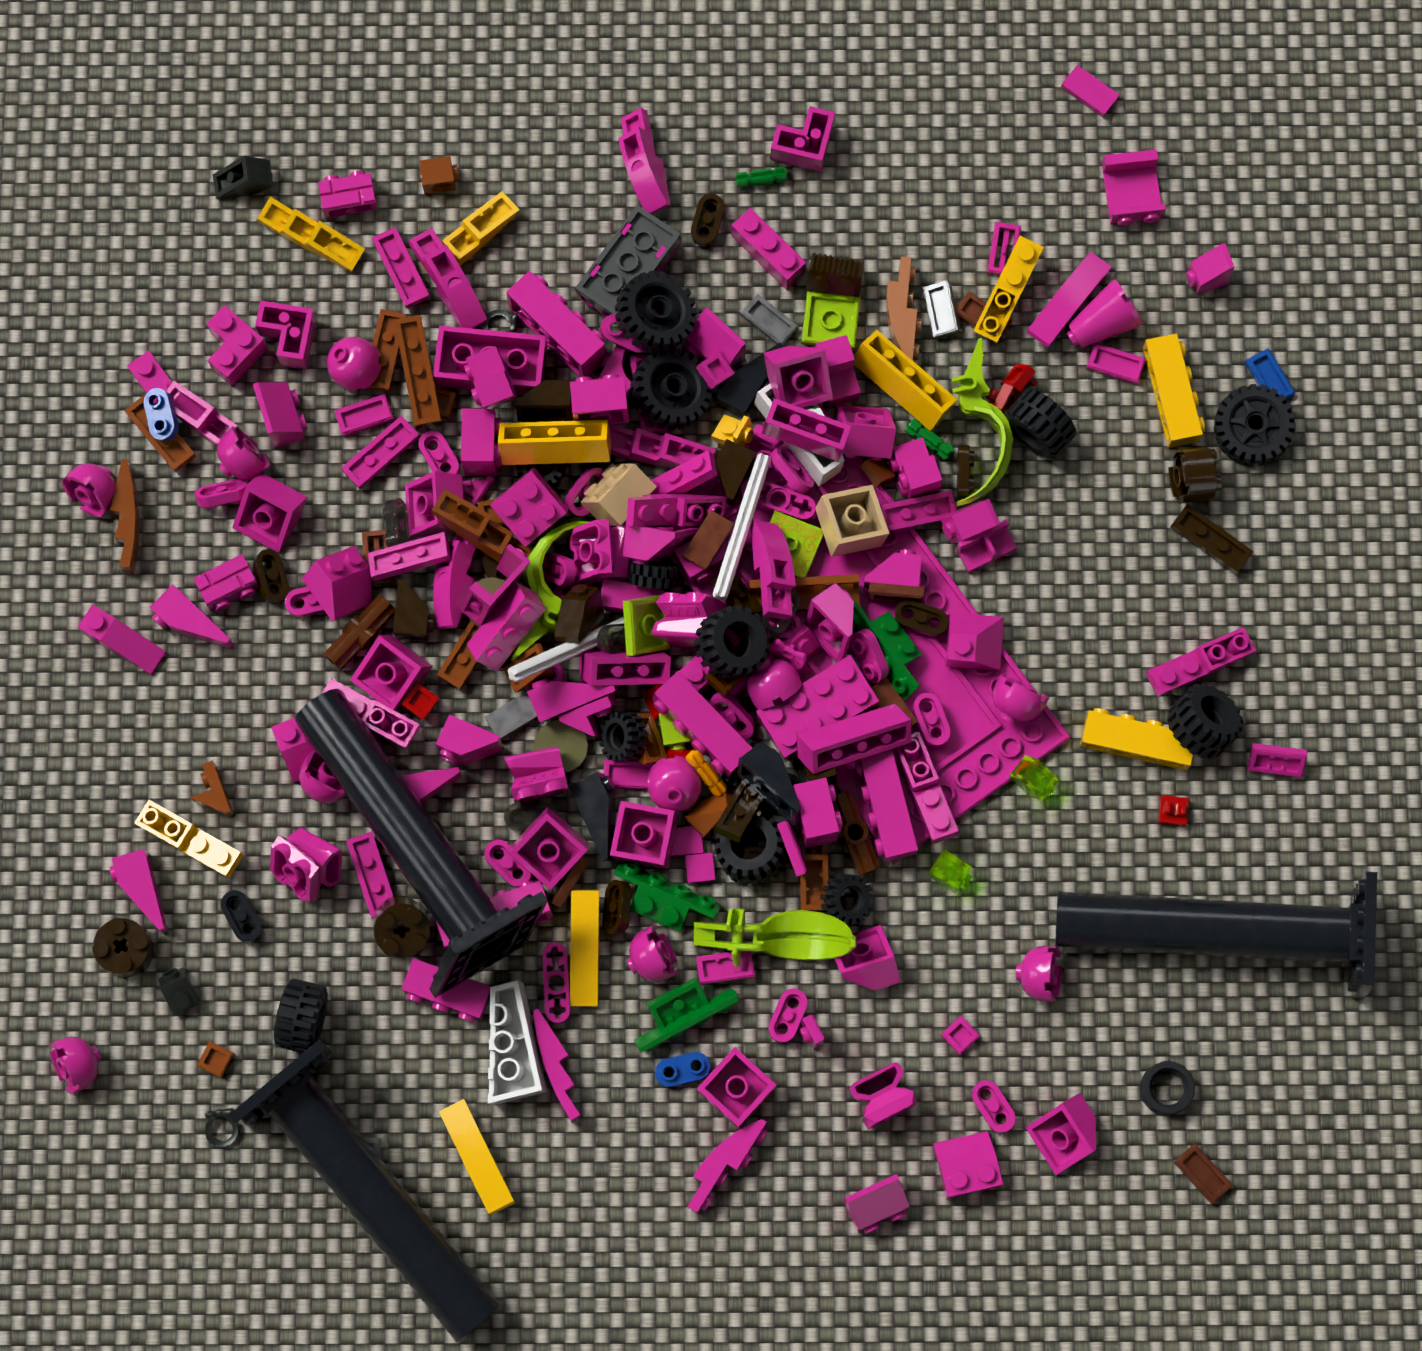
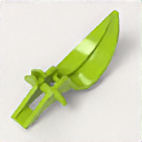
M982 338L978 339L965 374L952 378L953 383H961L959 388H954L952 391L954 394H958L959 408L965 415H975L987 420L997 432L1000 443L999 459L994 472L986 483L974 494L957 501V507L969 505L992 491L1006 473L1011 460L1013 436L1009 422L1001 410L982 399V397H988L990 392L982 374L984 357Z
M577 521L567 523L549 531L538 541L528 556L531 562L523 576L525 587L537 593L546 609L517 645L511 656V661L520 657L545 634H555L562 600L552 593L544 581L542 569L544 556L554 543L571 535L573 528L588 522Z
M733 908L729 909L726 923L694 922V945L733 950L731 955L735 967L741 965V951H763L771 956L791 960H827L846 956L856 948V937L852 934L851 929L846 923L834 916L815 911H785L770 916L762 923H745V909ZM716 930L732 932V941L716 940ZM743 932H753V942L743 941Z

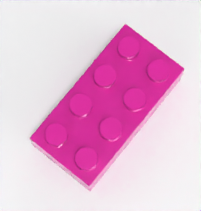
M528 271L506 292L509 310L519 315L520 320L535 335L546 336L548 348L578 377H589L602 365L606 356L604 337L596 329L591 331L585 325L586 320L579 312H572L566 307V300L559 293L553 294L548 289L549 285L539 274L535 276L532 272Z
M439 325L433 371L435 386L474 389V380L469 381L464 366L468 364L466 358L497 346L516 394L525 395L544 381L548 348L547 338L543 335Z
M849 655L802 683V687L785 701H782L781 697L773 700L775 706L758 709L756 715L786 763L798 756L797 734L873 711L879 706V700L852 656Z

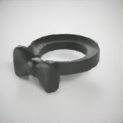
M498 309L489 312L486 315L487 322L482 324L483 330H489L490 321L497 316H502L511 323L509 331L505 332L516 333L520 317L517 314L511 316L507 311Z
M234 1108L205 1112V1117L208 1118L205 1125V1135L212 1145L226 1147L236 1140L239 1134V1126L229 1116ZM224 1116L233 1128L231 1137L225 1141L215 1139L211 1133V1126L216 1117Z

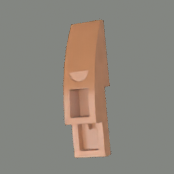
M901 256L898 282L888 281L887 320L893 344L910 359L918 360L919 344H914L915 334L920 335L922 319L917 318V309H911L913 292H908L909 282L914 283L916 267H911V257Z

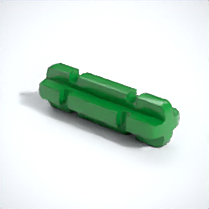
M784 166L775 167V170L767 168L750 171V174H747V172L736 174L738 188H747L750 184H752V187L773 184V181L781 183L786 182L788 179L787 169Z
M912 419L906 426L905 432L912 437L916 436V440L923 438L928 449L932 452L937 451V455L940 458L947 460L954 451L953 446L947 442L944 444L942 438L926 427L923 429L920 422Z

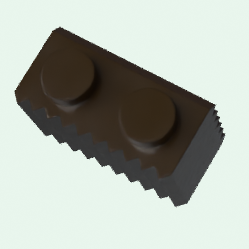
M814 252L811 257L806 290L859 298L865 262L858 259H848L847 257L843 259L842 256L838 258L837 256L832 257V255L827 256L821 253L817 255Z

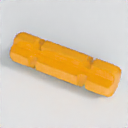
M694 749L686 755V761L695 767L704 784L709 786L708 789L712 794L718 797L727 790V786L723 780L719 779V775L708 761L704 760L701 752Z

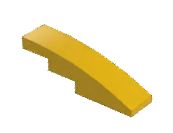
M502 191L462 221V226L441 242L444 246H448L459 266H461L500 232L519 213L520 209Z
M271 196L256 219L257 222L284 238L352 272L365 248L323 222H316L297 209L292 210Z
M572 890L570 1006H598L599 890Z
M462 1099L439 1111L489 1216L514 1204V1199L465 1100Z

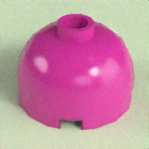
M360 337L343 338L337 341L328 353L327 368L329 375L337 385L350 392H356L355 390L359 388L364 390L376 380L381 371V364H379L380 351L374 344Z
M232 426L219 440L217 446V455L221 461L219 468L228 477L234 475L244 480L255 478L270 466V461L264 452L261 456L259 455V451L256 448L258 446L257 443L239 428L235 431L234 426Z
M90 463L76 466L62 480L63 489L72 502L76 499L85 505L80 507V509L94 517H101L110 509L116 483L113 479V473L107 467Z
M768 657L766 661L761 662L762 666L750 672L747 679V691L756 709L775 706L773 700L780 697L782 701H785L802 687L801 681H803L798 671L790 662L778 658L769 660Z
M1000 674L993 690L994 704L1003 712L1001 718L1013 724H1016L1017 720L1025 722L1034 720L1041 714L1050 697L1044 693L1041 696L1035 693V688L1008 676L1006 678L1004 674Z
M312 750L300 768L299 781L301 788L307 796L320 803L331 804L342 800L347 794L318 753Z
M682 756L660 759L652 766L648 774V793L652 802L659 808L676 812L687 810L697 802L702 791V779L699 773Z
M652 925L636 934L630 944V958L627 959L631 971L634 974L638 973L649 982H662L677 976L679 973V968L674 969L672 964L677 961L674 950L664 932L658 935L655 931L659 928L657 925Z
M1037 946L1027 952L1023 957L1022 964H1017L1016 980L1021 981L1023 990L1033 999L1056 1002L1054 996H1059L1062 981V966H1058L1056 963V957L1061 958L1059 947Z
M72 1036L50 1043L49 1046L55 1048V1050L50 1051L53 1066L59 1080L66 1079L69 1086L64 1088L70 1095L87 1088L94 1082L98 1074L97 1062L101 1061L96 1046L90 1047L84 1039Z

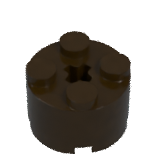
M1205 446L1178 449L1171 452L1169 460L1174 459L1173 467H1168V475L1173 497L1179 496V500L1176 502L1183 504L1213 500L1216 491H1221L1222 488L1221 477L1216 474V450Z
M408 896L388 898L373 916L374 937L377 945L386 955L406 958L417 954L425 948L430 935V925L424 907ZM398 923H404V930L399 931Z
M114 918L105 923L94 937L92 952L96 961L102 968L117 977L138 975L147 969L153 959L154 949L150 934L133 920ZM121 944H126V946L128 947V951H121L119 949V946Z

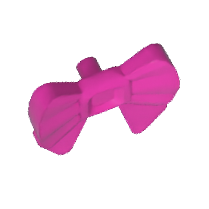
M780 639L774 640L769 650L773 659L781 656L789 658L790 663L797 671L801 670L807 660L805 653L795 651L793 644L790 647L786 646Z

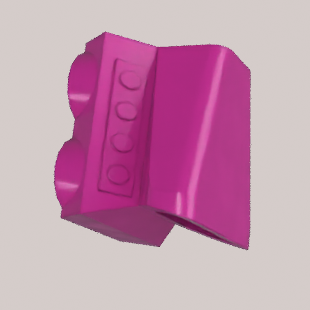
M609 519L594 520L572 529L573 532L569 538V545L574 552L573 561L578 568L577 583L603 582V579L621 582L629 578L630 558L623 557L626 524L610 528Z
M667 592L661 594L656 604L665 615V618L655 623L652 634L677 648L695 647L694 640L699 638L695 633L698 628L702 627L700 625L702 620L708 618V615L728 607V605L708 594L689 592L687 594Z
M558 746L504 757L514 777L511 791L515 804L528 803L569 792Z
M302 827L287 838L278 836L272 844L270 871L279 883L289 885L295 895L302 901H317L321 883L331 887L341 880L342 851Z
M897 1062L872 1073L850 1086L853 1098L867 1104L861 1121L865 1124L867 1130L909 1110L918 1103L913 1090L902 1087L896 1088L903 1075V1069Z

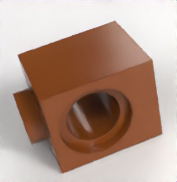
M450 156L419 161L425 195L456 190L455 181L460 180L458 166L452 165Z

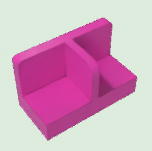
M1007 519L995 527L958 543L956 551L968 573L1017 549L1007 529L1009 526Z

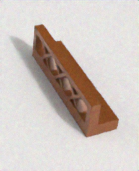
M421 315L395 319L394 322L415 429L423 428V425L441 422Z
M859 574L795 578L796 587L791 590L792 612L808 611L811 599L835 583L842 590H846L852 600L856 601L860 606ZM750 580L749 591L762 607L760 580Z

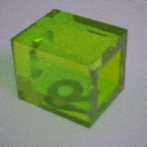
M1027 755L1023 757L1009 775L1029 797L1044 801L1045 798L1053 793L1055 785L1059 782V779L1039 759Z
M943 849L927 876L955 894L959 888L964 890L973 876L969 874L972 866Z

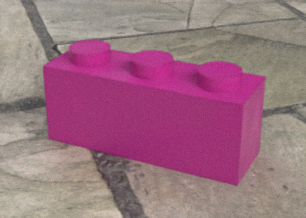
M749 208L731 225V236L786 290L806 273V261L752 208Z
M774 398L762 434L839 462L851 426Z
M516 581L467 643L477 662L496 672L500 669L546 609L536 592Z
M586 651L582 653L581 679L591 686L664 684L670 679L671 657L663 651L636 656H626V651Z
M413 958L401 989L407 994L406 999L419 1004L423 1000L433 1003V1009L443 1013H448L449 1009L459 1013L458 1018L470 1023H474L475 1019L482 1021L490 1001L491 986L468 978L466 981L435 998L429 988L434 980L433 976L439 968Z

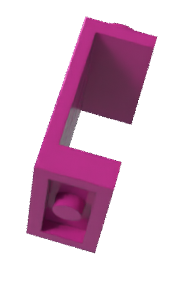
M1157 149L1104 155L1101 166L1110 224L1118 223L1119 226H1127L1135 221L1154 223L1163 218L1166 206L1165 204L1161 205L1156 172L1158 162Z
M509 544L496 568L508 579L493 595L475 581L468 589L459 610L481 626L514 582H521L531 562L527 555L521 549L514 548Z

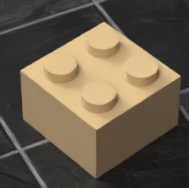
M612 464L603 472L602 476L604 478L598 484L594 483L585 491L584 495L586 497L580 503L597 520L609 519V525L621 526L627 518L628 498L643 497V495L650 494L656 488V485L636 464Z
M873 485L822 495L816 506V513L831 557L882 547L889 535Z

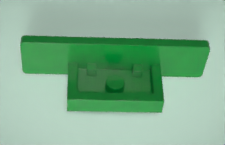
M854 601L852 633L854 634L861 629H868L874 633L889 667L887 678L904 701L907 700L920 686L905 666L917 660L922 655L890 611L870 621L858 603Z
M621 861L615 869L614 875L638 885L630 910L679 932L683 927L689 909L715 919L722 907L721 904L716 903L714 898L707 895H698L685 885L671 883L658 873L646 872L633 862Z
M695 977L646 1003L658 1027L634 1039V1042L641 1053L655 1050L660 1046L661 1042L668 1038H677L685 1032V1029L707 1022L711 1015L719 1011L725 1012L735 1005L734 1003L739 1001V998L735 991L730 988L707 1000Z

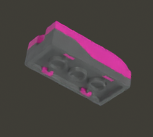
M636 205L575 287L578 298L587 306L600 311L604 317L616 314V300L627 283L640 273L645 272L647 274L649 271H655L657 275L662 271L681 245V234Z

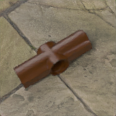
M378 595L360 615H355L345 625L342 635L326 650L324 656L336 668L342 671L360 650L364 651L375 641L379 634L378 631L394 616L395 608L384 597Z
M848 790L837 794L836 801L832 803L834 811H839L842 819L843 828H841L842 833H840V837L847 847L857 875L860 876L880 868V863L868 836V828L862 821L851 791ZM849 826L859 828L861 833L859 840H852L848 836Z

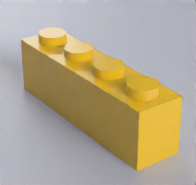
M878 330L862 342L854 355V365L930 431L946 418L958 400Z
M1177 333L1145 340L1143 352L1167 447L1172 448L1199 442L1203 432H1205V424L1202 416L1198 417L1196 409L1199 406L1197 393L1191 390L1192 373L1190 367L1185 366L1183 358L1186 357L1184 342H1179Z
M608 420L500 423L498 446L502 465L610 462L611 436Z
M1094 708L1093 711L1089 710L1086 714L1079 746L1081 748L1186 771L1191 766L1193 754L1180 745L1181 743L1174 738V733L1168 727H1163L1164 723L1155 720H1148L1147 723L1136 721L1137 718L1128 714H1121L1120 717L1109 715L1110 712L1108 710Z

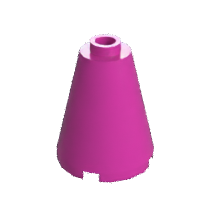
M1115 279L1068 324L1070 330L1066 334L1074 346L1079 344L1083 348L1138 328L1143 324V321Z

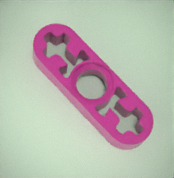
M749 478L746 479V480L742 483V485H741V497H742V499H743V497H744V493H745V490H746V487H747ZM764 481L761 493L765 494V489L769 490L766 495V502H762L763 495H760L756 507L773 513L778 511L803 522L813 519L816 513V504L811 497ZM776 493L784 495L786 503L781 507L774 506L770 501L772 495ZM794 498V505L797 506L807 503L808 509L811 512L806 511L804 515L799 514L800 509L792 506L791 511H788L790 499Z
M553 942L548 944L542 953L545 1014L550 1022L562 1024L569 1019L571 1014L568 953L562 944ZM554 948L559 953H563V957L558 958V967H564V972L560 970L547 972L548 967L553 968L552 958H547V955L551 954ZM553 976H561L565 981L564 987L559 991H553L549 988L548 982ZM566 994V999L560 998V1006L566 1009V1012L561 1013V1018L557 1019L553 1013H550V1009H555V999L549 1000V995L558 997Z

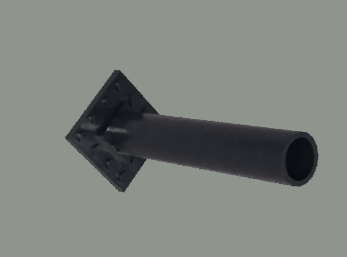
M331 689L308 702L296 715V724L450 940L448 943L449 947L443 954L444 958L438 965L439 969L433 976L434 980L429 988L433 996L437 998L468 978L473 977L524 947L548 902L542 892L535 896L529 894L523 897L516 907L512 909L506 907L498 911L342 691Z
M1366 871L1362 879L1358 880L1355 888H1353V892L1350 894V906L1348 908L1058 891L1055 946L1344 963V967L1353 968V971L1348 975L1347 991L1352 992V999L1363 1000L1374 986L1378 872Z
M318 1040L233 1110L229 1116L235 1124L253 1125L265 1115L262 1112L264 1109L298 1148L447 1332L458 1342L500 1306V1303L315 1080L316 1078L310 1070L315 1069L318 1071L330 1061L328 1055L332 1053L326 1044Z

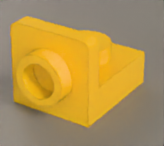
M724 414L712 434L713 441L724 445L726 439L745 447L746 443H750L753 438L754 429L750 417L744 416L742 420H738Z

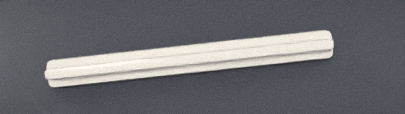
M759 453L755 459L713 591V597L721 601H725L729 595L771 461L770 456Z
M624 617L590 631L580 643L566 642L508 669L509 679L519 682L624 635Z

